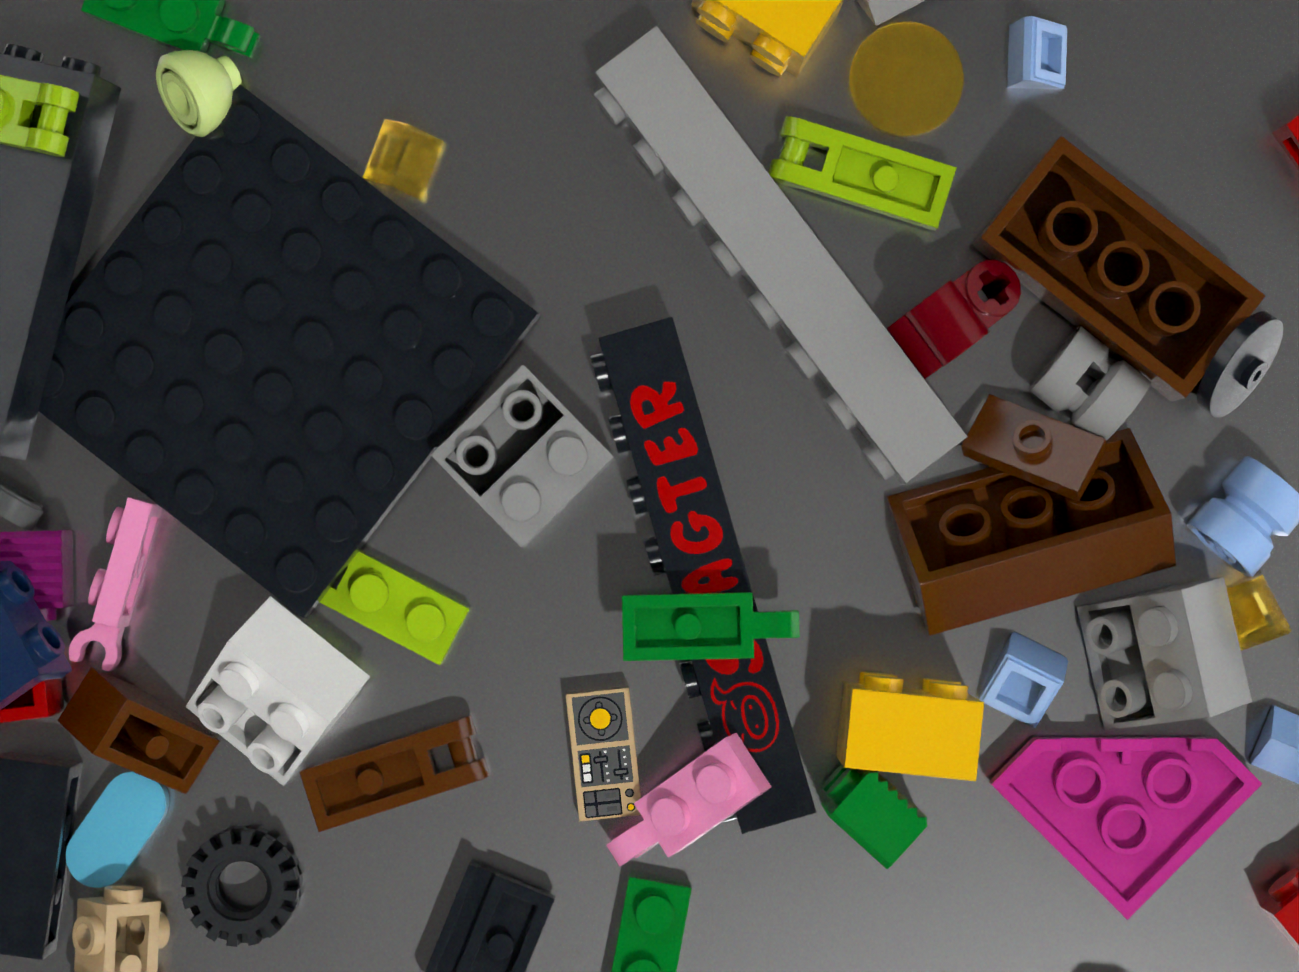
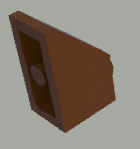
M92 666L57 720L93 755L184 794H187L220 742L214 735L138 687Z

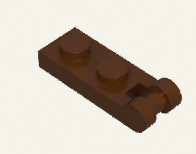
M472 716L460 717L300 770L299 773L318 832L491 776L485 757L478 758L471 737L477 733ZM447 744L454 767L436 772L430 749Z

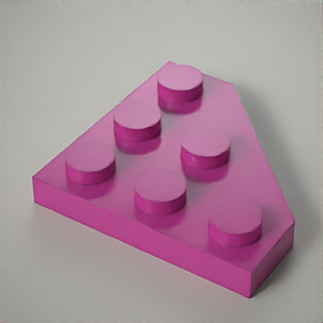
M1032 737L988 782L1127 920L1262 785L1214 737Z

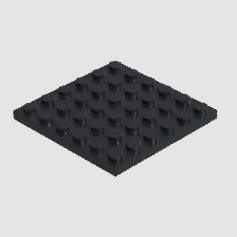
M240 84L233 90L231 108L228 110L222 123L205 137L196 136L66 303L38 411L302 618H308L430 460L431 454L443 443L541 315Z

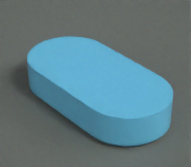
M132 771L118 775L107 785L67 845V867L78 882L88 887L102 888L117 882L128 872L168 812L169 793L166 786Z

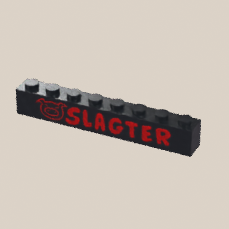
M673 316L599 337L602 352L591 355L590 358L600 392L613 389L620 414L609 416L608 420L618 454L631 450L638 475L625 479L636 515L649 512L655 536L643 539L653 575L657 576L666 573L672 594L752 592ZM753 596V612L758 611ZM766 638L754 639V658L698 659L679 662L689 699L702 696L709 719L697 723L704 751L706 752L725 737L737 733L772 787L731 815L725 822L738 819L741 833L745 834L816 813Z

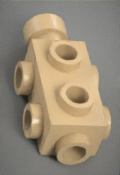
M130 885L105 886L104 897L78 898L77 920L72 931L75 947L74 972H157L158 949L166 946L170 936L169 921L166 915L160 911L161 901L144 898L142 887Z

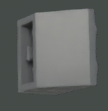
M524 365L431 454L521 548L525 547L615 459Z
M1224 577L1170 585L1077 607L1105 731L1210 718L1252 702Z

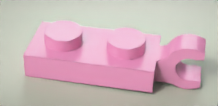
M128 497L125 508L119 506L115 508L106 535V543L114 545L107 570L103 568L97 570L88 597V604L96 606L92 622L95 623L91 628L79 632L73 638L69 646V660L74 662L82 661L87 645L91 641H98L104 646L106 652L102 663V670L112 671L118 666L122 657L121 641L125 627L129 626L163 509L155 502L142 498Z
M734 733L722 739L636 801L634 805L644 820L613 839L606 846L619 866L626 864L634 857L635 859L640 857L658 843L669 858L772 787L738 734Z

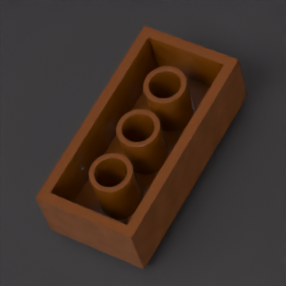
M1062 136L1057 138L1047 148L972 244L973 247L990 260H998L1009 265L1016 272L1023 286L1077 328L1079 326L1083 327L1107 346L1111 355L1118 360L1123 359L1150 380L1152 382L1151 386L1170 401L1184 399L1189 395L1204 376L1207 367L1224 341L1244 320L1250 317L1266 296Z

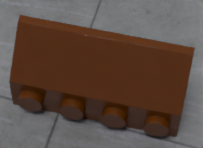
M1131 428L1116 431L1106 441L1107 450L1079 502L993 467L887 496L888 506L911 587L929 636L1176 566L1172 514Z

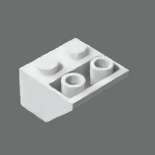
M270 596L228 640L185 707L195 714L206 728L221 735L246 755L257 769L268 773L285 786L345 712L370 676Z

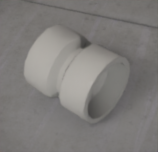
M1079 326L1042 368L1032 382L1029 391L1056 412L1069 409L1072 412V425L1105 438L1107 441L1133 412L1152 382L1123 359L1113 363L1108 360L1109 348L1083 327ZM1084 373L1095 378L1085 393L1076 384Z

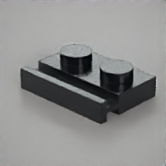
M470 861L425 972H526L554 903L555 895L498 872L494 873Z

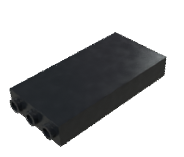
M6 44L4 53H0V75L37 83L54 84L80 93L76 112H68L63 135L69 137L65 157L0 144V456L26 460L121 88L99 77L102 68L99 65L72 57H63L61 67L42 63L43 53L19 45ZM34 106L29 128H37L42 106Z

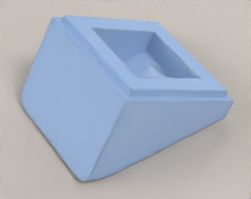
M1013 632L1005 643L979 696V700L1036 728L1064 683L1068 660L1063 655L1019 633Z

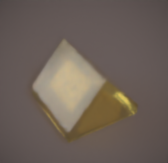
M384 119L362 178L423 201L444 141L410 124Z
M1260 569L1252 578L1245 576L1226 586L1241 651L1285 636L1292 631Z

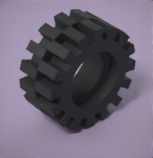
M248 825L237 826L228 831L225 829L202 844L188 861L187 866L189 868L187 873L183 875L181 887H186V895L182 898L185 909H191L194 916L190 921L196 928L200 925L208 931L206 937L214 942L220 938L227 941L226 946L238 947L240 943H248V946L259 944L263 939L271 938L292 917L294 910L298 907L302 896L299 895L300 887L303 885V873L299 874L297 869L299 860L295 852L290 854L285 846L288 843L280 836L276 839L269 835L270 830L261 827L256 830L248 829ZM238 861L249 862L257 866L263 872L267 882V892L262 903L248 910L231 907L224 901L219 891V878L222 871L227 865Z

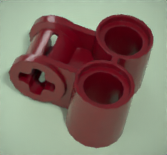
M985 260L976 264L954 282L952 280L948 281L886 329L925 380L977 343L990 332L988 328L1013 310L1018 304L1021 295L1020 280L1016 272L1006 263L998 260ZM982 290L988 300L985 302L981 300L977 292Z

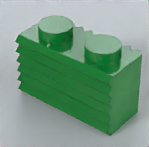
M841 764L821 788L827 796L821 805L828 817L886 869L890 868L927 827V816L894 787L887 778H884L879 771L844 768Z

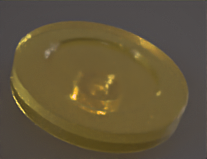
M897 22L873 32L860 45L853 58L849 72L850 95L858 113L876 130L895 137L921 136L942 125L955 110L961 98L964 85L962 63L952 43L934 28L916 22Z

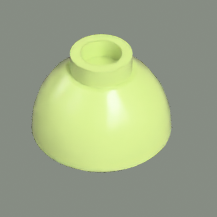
M174 51L162 55L156 69L157 87L168 112L183 130L199 137H205L222 123V120L231 108L233 90L240 84L242 85L241 76L236 65L225 55L215 59L199 51Z

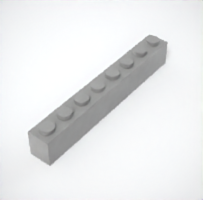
M655 26L595 72L596 82L601 88L593 94L597 103L615 125L625 120L639 138L637 142L631 145L639 159L653 176L662 170L665 172L678 190L670 196L674 205L692 227L702 221L716 240L715 243L708 247L714 258L729 277L732 278L738 272L742 274L754 290V293L747 297L751 307L769 329L779 323L793 343L785 349L787 354L807 379L817 374L832 394L824 399L825 404L845 430H848L854 424L857 426L870 444L862 452L884 481L894 475L900 484L909 482L968 437L658 26Z

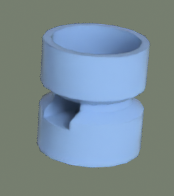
M1245 456L1222 482L1226 499L1212 498L1209 502L1204 503L1187 523V526L1213 553L1243 575L1252 578L1271 556L1270 552L1274 546L1270 536H1288L1299 523V493L1271 469L1259 461Z

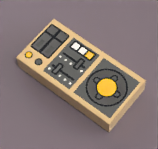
M629 686L566 693L579 822L641 815L634 805L641 798Z

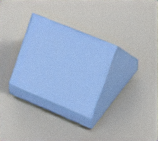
M1035 16L1023 17L1009 25L1007 88L1064 89L1066 85L1067 28L1065 25Z
M1272 705L1249 764L1299 784V715Z

